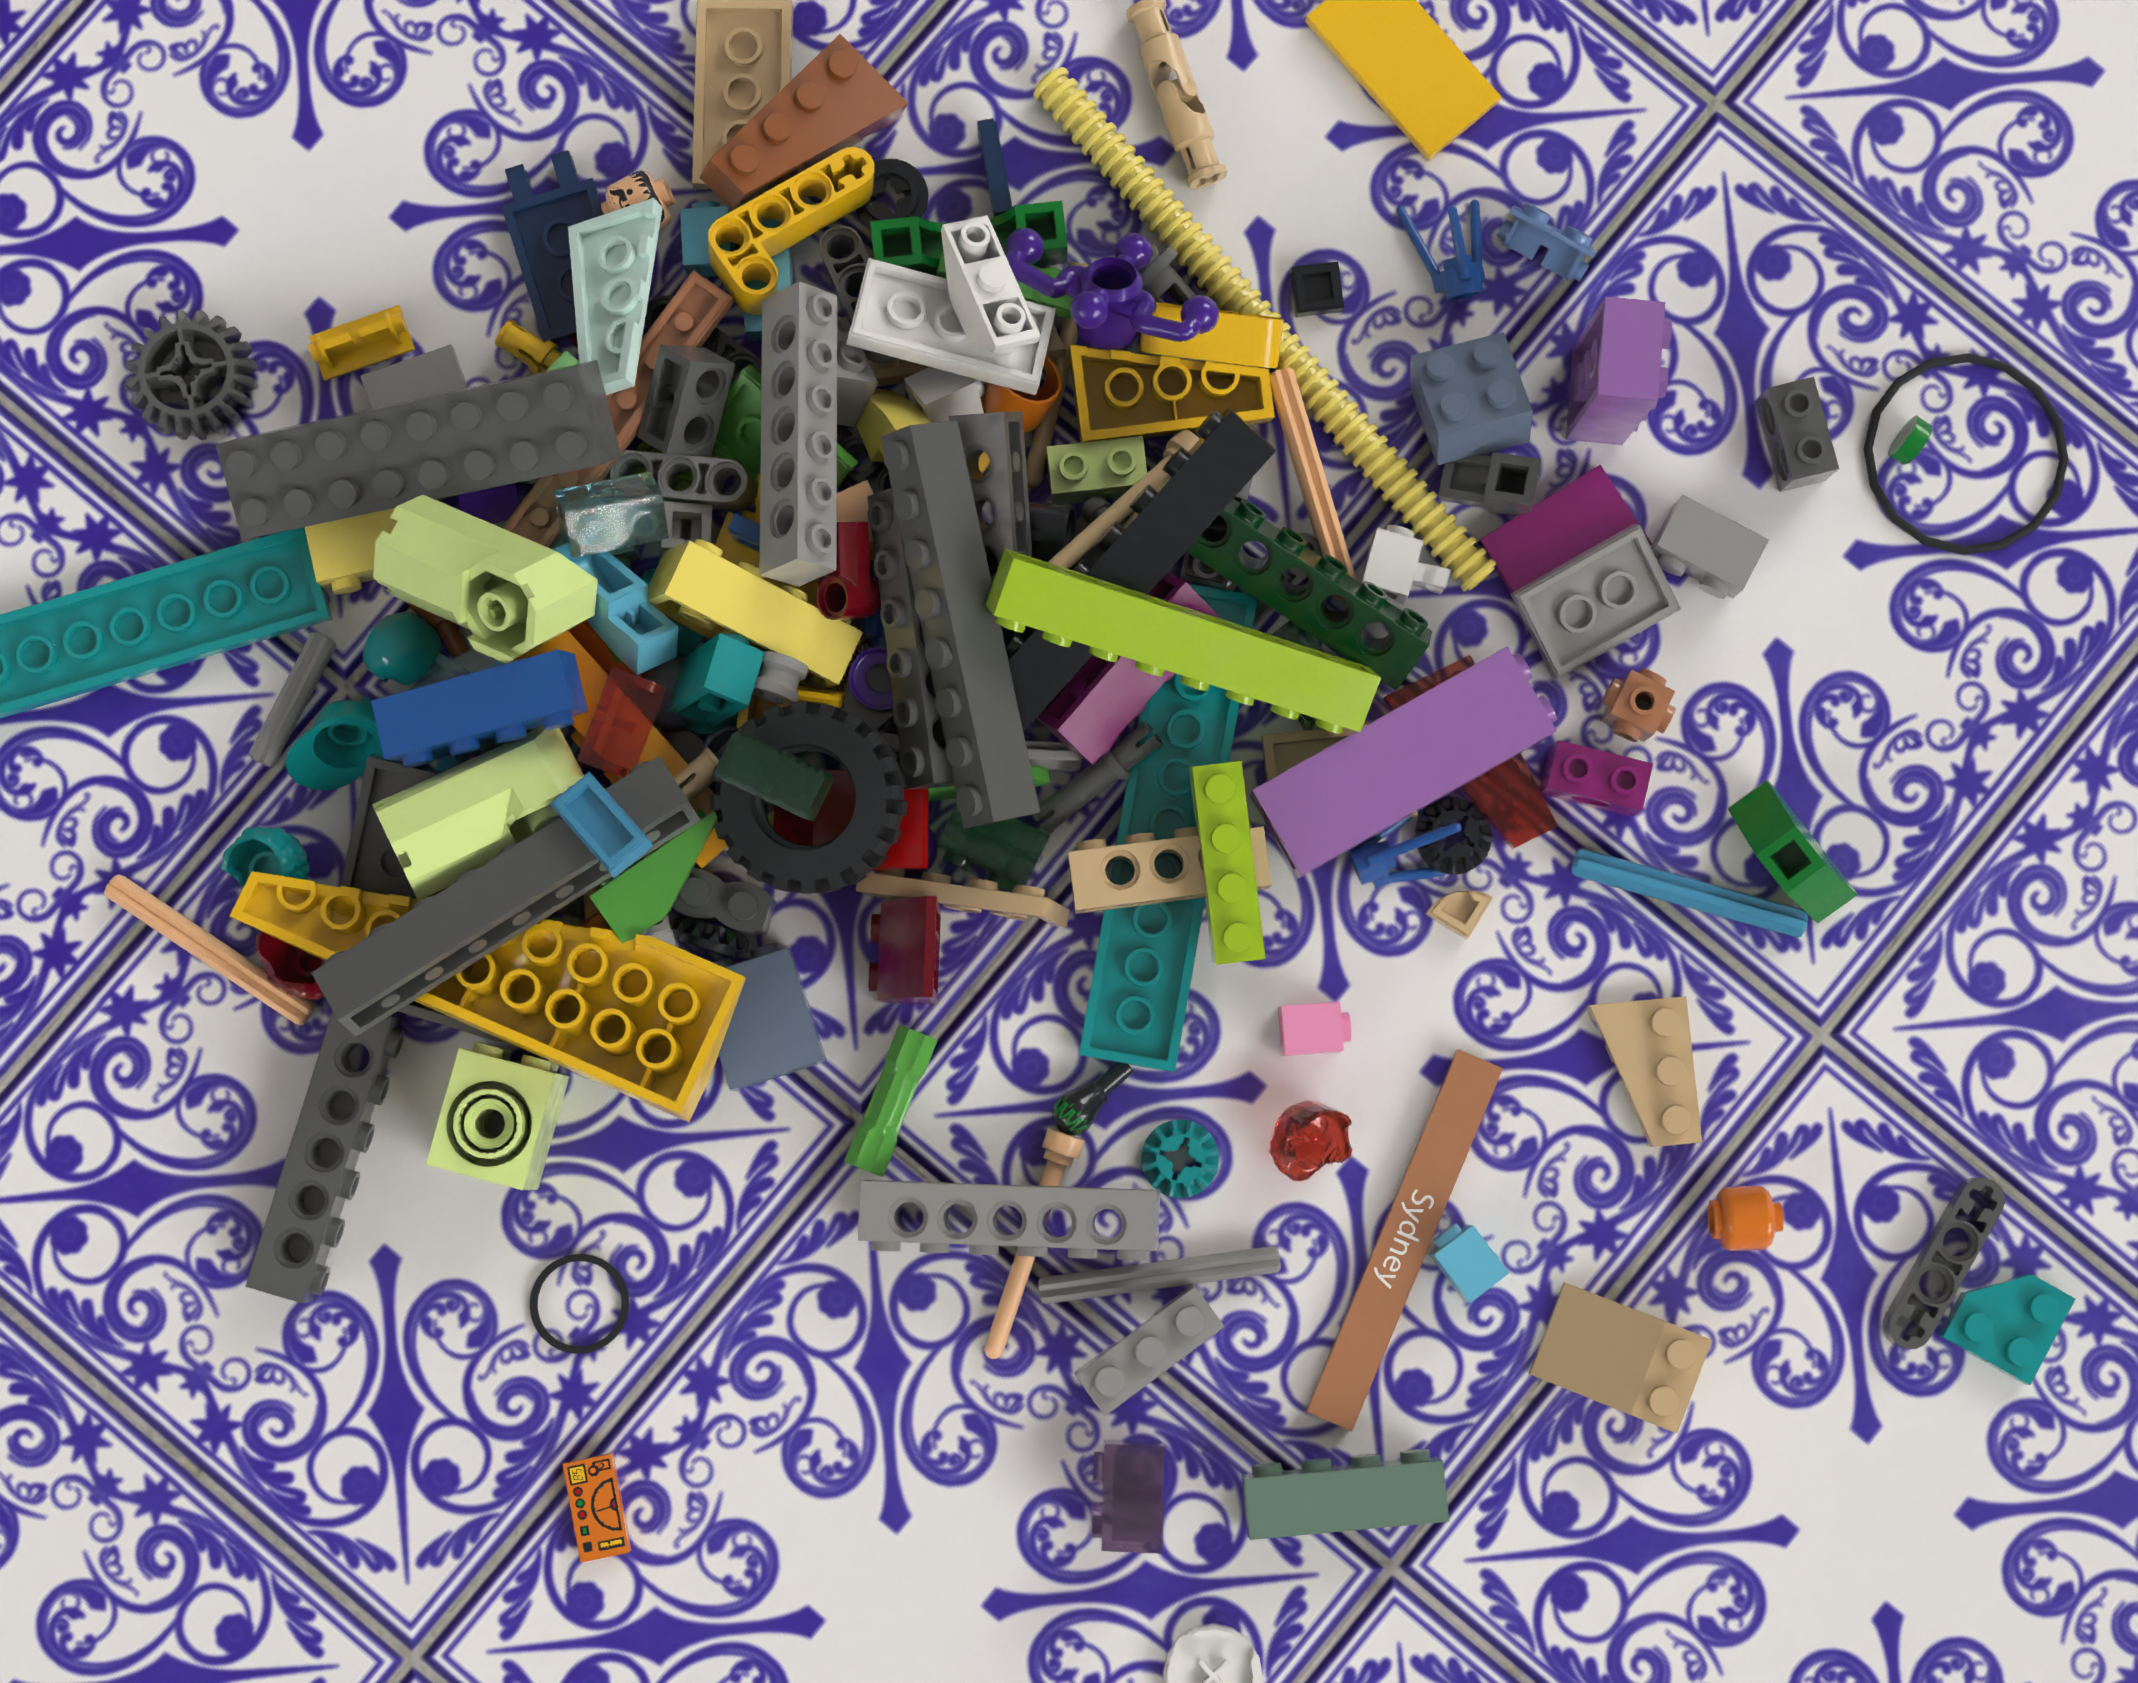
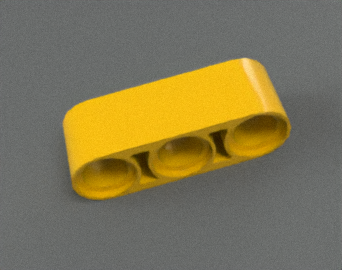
M1156 302L1157 308L1153 316L1182 322L1180 311L1183 305ZM1218 310L1219 319L1211 331L1197 334L1194 338L1184 342H1175L1141 333L1139 351L1246 366L1278 368L1284 319Z

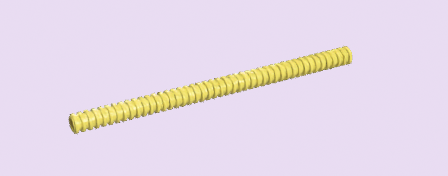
M1061 67L1045 75L1036 85L1033 97L1037 101H1044L1043 108L1045 111L1054 112L1052 119L1056 123H1063L1062 130L1066 134H1073L1072 142L1075 145H1082L1081 152L1085 156H1092L1091 164L1094 167L1100 166L1102 168L1100 174L1104 178H1111V187L1113 189L1120 188V197L1123 200L1129 199L1131 201L1129 204L1131 210H1139V219L1142 222L1148 221L1150 223L1148 229L1151 233H1159L1158 241L1161 244L1171 243L1179 252L1177 263L1180 266L1186 265L1189 268L1187 274L1190 277L1196 276L1198 278L1197 286L1200 289L1206 287L1208 290L1206 296L1211 300L1216 299L1218 301L1216 304L1218 310L1281 318L1278 312L1272 313L1269 310L1271 303L1268 300L1262 302L1260 299L1262 293L1258 289L1252 290L1250 288L1251 280L1249 278L1242 279V270L1239 267L1233 268L1231 266V257L1222 256L1223 248L1218 244L1213 245L1211 243L1213 241L1211 234L1202 233L1203 225L1200 222L1194 223L1192 221L1194 215L1190 211L1184 212L1182 210L1184 203L1181 200L1175 201L1173 199L1174 192L1171 189L1165 190L1163 188L1164 180L1162 178L1155 179V170L1152 167L1146 168L1144 166V157L1140 155L1135 156L1136 148L1131 144H1125L1126 137L1124 134L1115 133L1116 125L1112 122H1106L1107 115L1103 111H1096L1097 103L1093 100H1087L1088 93L1084 89H1077V80L1075 78L1068 79L1069 71L1065 67ZM1284 323L1278 368L1276 370L1283 368H1292L1294 370L1302 399L1305 401V410H1312L1315 413L1313 417L1315 422L1322 421L1325 425L1323 431L1326 434L1332 433L1335 436L1333 438L1335 445L1342 444L1344 446L1342 453L1345 456L1351 455L1354 458L1352 464L1356 468L1361 466L1364 469L1362 476L1365 479L1371 477L1374 481L1372 487L1375 490L1381 489L1384 492L1381 496L1384 501L1391 500L1393 503L1391 509L1395 513L1400 511L1403 514L1401 521L1404 524L1410 522L1413 526L1411 531L1415 533L1414 535L1420 534L1423 537V546L1430 545L1433 549L1430 554L1434 558L1439 556L1443 560L1440 564L1441 567H1449L1451 569L1450 577L1453 580L1459 579L1463 583L1460 586L1463 592L1472 590L1495 570L1496 562L1493 559L1488 561L1484 557L1487 553L1484 548L1479 550L1474 544L1477 540L1474 537L1468 538L1464 534L1467 531L1464 525L1458 527L1455 524L1457 517L1454 514L1448 515L1445 512L1447 508L1445 503L1438 504L1435 501L1437 494L1434 491L1429 493L1425 489L1428 485L1425 480L1419 482L1415 478L1418 472L1415 469L1409 470L1406 467L1408 461L1404 457L1399 459L1396 456L1398 449L1395 446L1389 448L1386 444L1388 438L1385 435L1379 436L1376 433L1378 426L1376 424L1369 425L1367 422L1369 416L1365 412L1360 414L1357 411L1358 403L1356 401L1349 402L1347 399L1349 393L1346 390L1340 391L1337 388L1339 386L1338 380L1329 379L1330 371L1327 368L1321 369L1318 366L1320 362L1318 357L1314 356L1311 358L1308 355L1310 348L1307 345L1301 346L1298 334L1291 335L1289 333L1291 326L1288 323Z

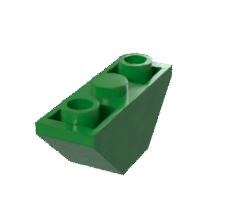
M1768 779L1728 808V811L1757 858L1783 891L1817 923L1858 895Z

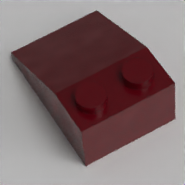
M921 896L881 902L880 914L871 915L870 940L871 943H879V962H870L868 988L871 992H877V1001L879 1003L938 1005L941 906L937 896Z

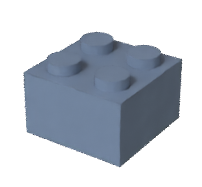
M1504 332L1411 355L1410 389L1437 465L1530 442L1533 410Z

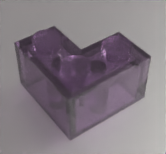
M1104 1440L1103 1452H1094L1093 1482H1102L1101 1502L1091 1503L1090 1532L1091 1538H1100L1101 1551L1162 1554L1164 1500L1162 1497L1163 1442Z

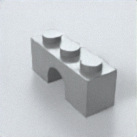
M1193 1284L1154 1312L1152 1317L1117 1343L1111 1344L1075 1371L1076 1378L1104 1416L1225 1327L1196 1286Z

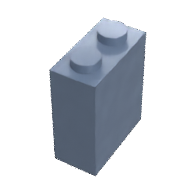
M778 943L768 944L750 951L751 960L735 965L732 958L713 962L746 978L719 1052L721 1064L731 1091H738L827 1062L793 952L789 947L780 950Z

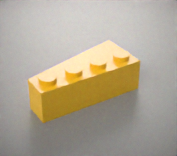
M1071 344L1069 346L1068 352L1080 443L1137 436L1149 438L1173 435L1182 429L1196 432L1202 422L1214 410L1222 414L1228 407L1249 425L1269 423L1275 418L1269 369L1209 361L1184 360L1169 356L1159 357L1135 354L1128 351L1094 349Z

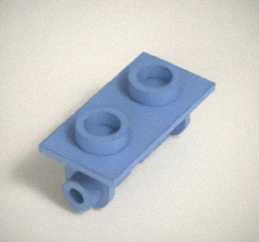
M1526 202L1523 209L1514 205L1510 213L1517 216L1515 223L1506 219L1497 234V237L1504 240L1503 246L1509 247L1532 260L1540 245H1543L1549 250L1540 265L1562 276L1567 281H1570L1572 277L1580 282L1589 264L1581 261L1584 254L1594 258L1597 252L1596 249L1589 246L1593 238L1569 225L1564 232L1547 223L1551 215Z

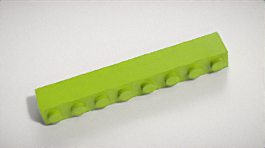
M1008 549L1004 550L985 604L990 612L997 616L995 623L1004 628L1023 633L1025 627L1029 626L1044 631L1042 638L1051 643L1070 647L1072 641H1076L1090 646L1088 652L1098 658L1117 662L1118 656L1135 660L1134 667L1145 673L1162 677L1165 670L1182 675L1180 682L1192 688L1208 691L1210 685L1227 690L1226 697L1236 702L1253 706L1255 699L1272 704L1270 710L1278 715L1293 720H1298L1300 713L1316 718L1314 723L1316 726L1337 734H1342L1344 727L1361 732L1381 677L1368 666Z

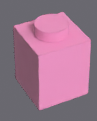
M1340 1002L1283 1005L1278 1008L1281 1056L1340 1053L1344 1051L1343 1042L1351 1041L1349 1012L1341 1013Z

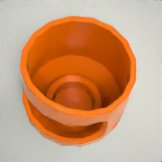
M1046 354L1043 368L1046 371L1047 377L1041 388H1038L1036 395L986 382L984 385L985 394L981 397L983 412L1022 411L1024 434L1031 432L1043 422L1062 388L1061 376L1056 365Z

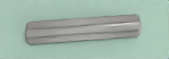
M312 632L309 635L249 751L251 759L267 767H273L276 764L336 648V643L331 638L318 632Z

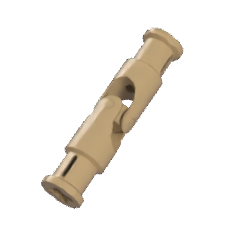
M1141 0L1126 10V17L1128 22L1134 23L1142 44L1138 50L1157 102L1162 109L1163 119L1175 152L1181 153L1189 174L1186 181L1187 185L1192 190L1213 185L1224 179L1228 171L1225 165L1219 163L1212 144V140L1215 137L1204 105L1199 99L1197 86L1178 34L1172 33L1164 12L1167 6L1166 1ZM1174 70L1178 79L1168 81L1171 71Z

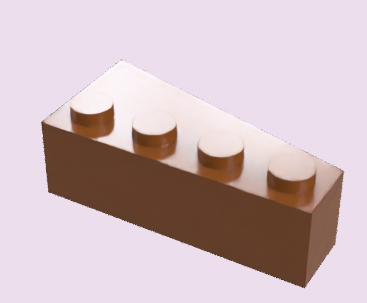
M839 34L709 159L699 178L733 211L839 150L852 147L871 133L895 123L909 103Z

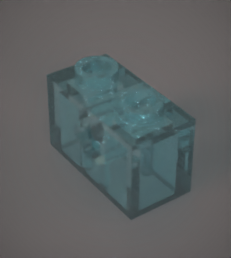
M651 472L554 491L561 536L572 558L669 539L663 494Z

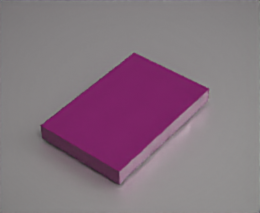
M1599 465L1534 505L1531 512L1518 515L1481 538L1478 544L1487 552L1485 555L1488 560L1493 559L1496 562L1494 567L1509 592L1512 593L1625 528L1639 523L1602 466ZM1644 532V534H1645V536H1646V538H1647V540H1648V542H1649V545H1650V547H1651L1653 544L1651 543V541H1650L1649 538L1647 537L1646 533Z

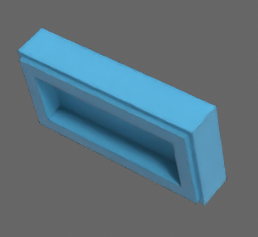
M590 772L550 803L555 812L614 879L653 847L648 837Z

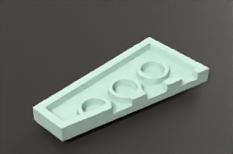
M655 198L568 227L579 364L594 360L598 361L606 395L635 386L663 209Z

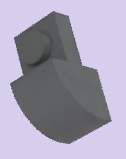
M1492 452V456L1476 455L1445 463L1438 497L1440 501L1484 507L1488 509L1489 513L1508 515L1529 513L1533 508L1541 459Z

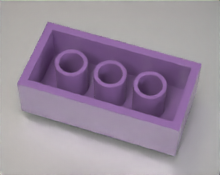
M1605 296L1573 346L1566 440L1623 445L1633 432H1637L1641 421H1646L1649 411L1656 408L1658 397H1665L1668 385V368L1661 367L1662 349H1668L1672 334V320L1664 318L1666 302Z

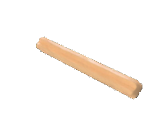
M1292 368L1276 370L1269 374L1272 396L1314 536L1319 542L1322 556L1323 554H1328L1339 560L1347 568L1346 574L1356 580L1294 370ZM1332 595L1335 601L1345 600L1339 595Z
M115 875L104 890L105 897L293 1023L303 1025L312 1015L315 1009L313 1002L307 998H299L295 995L287 994L283 989L267 980V974L264 969L125 876Z

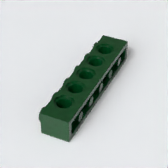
M1233 499L1219 514L1226 521L1227 529L1215 532L1207 528L1186 551L1350 661L1368 666L1381 677L1380 681L1397 691L1430 645L1432 630L1427 628L1428 622L1420 614L1409 608H1404L1401 611L1386 601L1388 596L1378 586L1368 581H1364L1362 584L1346 574L1347 568L1339 560L1328 554H1323L1320 557L1305 547L1307 542L1301 535L1287 527H1283L1281 530L1265 520L1266 514L1259 507L1247 500H1242L1239 503ZM1248 541H1258L1266 547L1268 555L1263 558L1250 557L1245 552L1243 544ZM1289 568L1301 569L1306 573L1309 581L1303 585L1291 584L1286 580L1283 572ZM1330 595H1339L1348 602L1349 608L1342 612L1332 611L1325 605L1324 599ZM1371 622H1379L1384 624L1390 633L1384 638H1373L1366 633L1364 626Z

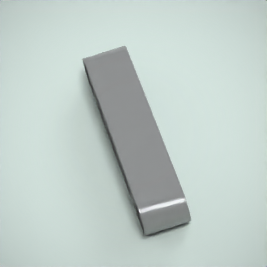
M624 450L621 457L618 458L590 498L604 499L622 494L626 502L663 505V501L712 505V510L735 512L743 511L753 504L757 497L758 487L755 478L734 460ZM638 467H646L647 475L642 484L637 487H629L628 479L632 471ZM685 471H693L694 480L692 485L684 491L677 492L675 490V482L678 476ZM739 475L741 477V485L738 491L730 496H724L722 494L724 481L731 476ZM538 479L526 480L525 482L533 487Z

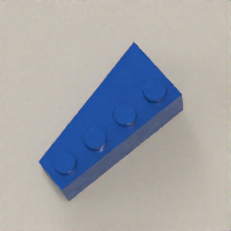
M559 649L371 700L384 759L401 761L405 768L425 765L449 755L470 753L479 750L481 745L494 741L503 743L518 740L527 736L526 731L543 726L544 730L563 728L574 724L573 716L588 712L575 654Z

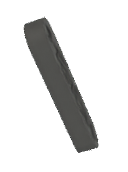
M1969 1178L1963 1181L1956 1189L1885 1314L1883 1332L1893 1345L1905 1349H1917L1925 1345L1931 1338L2003 1210L2005 1204L2004 1193L1994 1180L1988 1178ZM1985 1188L1987 1191L1984 1198L1990 1202L1988 1208L1976 1209L1970 1219L1980 1223L1978 1229L1969 1222L1956 1219L1955 1217L1958 1212L1961 1215H1969L1975 1201L1969 1197L1970 1192L1981 1191ZM1954 1227L1963 1230L1968 1238L1967 1249L1958 1256L1950 1255L1943 1245L1944 1235ZM1928 1270L1937 1271L1944 1280L1943 1291L1935 1298L1926 1297L1919 1288L1920 1278ZM1911 1296L1917 1303L1931 1306L1932 1310L1929 1314L1926 1311L1919 1310L1913 1320V1325L1918 1328L1917 1334L1915 1336L1906 1334L1902 1339L1900 1337L1902 1328L1897 1325V1321L1900 1317L1909 1319L1917 1306L1907 1303Z

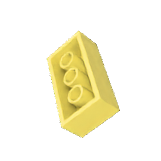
M696 539L694 543L687 541L664 551L648 585V601L666 617L708 639H712L719 633H733L743 636L749 640L750 646L761 651L777 652L801 661L808 666L809 670L806 678L799 681L798 685L823 689L840 684L863 634L862 631L850 625L852 619L830 620L825 618L819 608L807 603L809 596L804 592L788 585H782L779 588L765 581V577L759 575V568L745 562H739L738 566L721 557L723 551L707 541Z

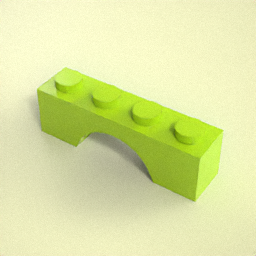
M1242 761L1190 766L1188 768L1204 871L1206 916L1212 962L1216 965L1266 959Z

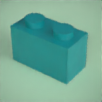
M719 633L683 657L667 710L708 728L715 727L749 706L765 652L750 646L749 640L743 636L733 633Z

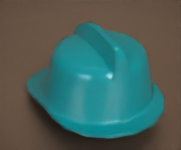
M364 697L359 701L338 700L327 704L318 713L313 727L298 738L287 751L285 766L289 776L299 785L313 790L327 791L342 788L355 781L364 773L369 755L377 754L383 756L371 699Z

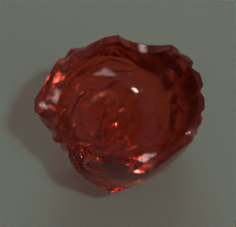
M1305 1100L1286 1108L1275 1124L1273 1138L1270 1141L1269 1153L1273 1157L1274 1164L1279 1171L1291 1180L1301 1182L1308 1180L1326 1164L1332 1165L1334 1162L1343 1163L1351 1157L1353 1150L1348 1136V1128L1352 1124L1351 1119L1348 1115L1318 1101Z

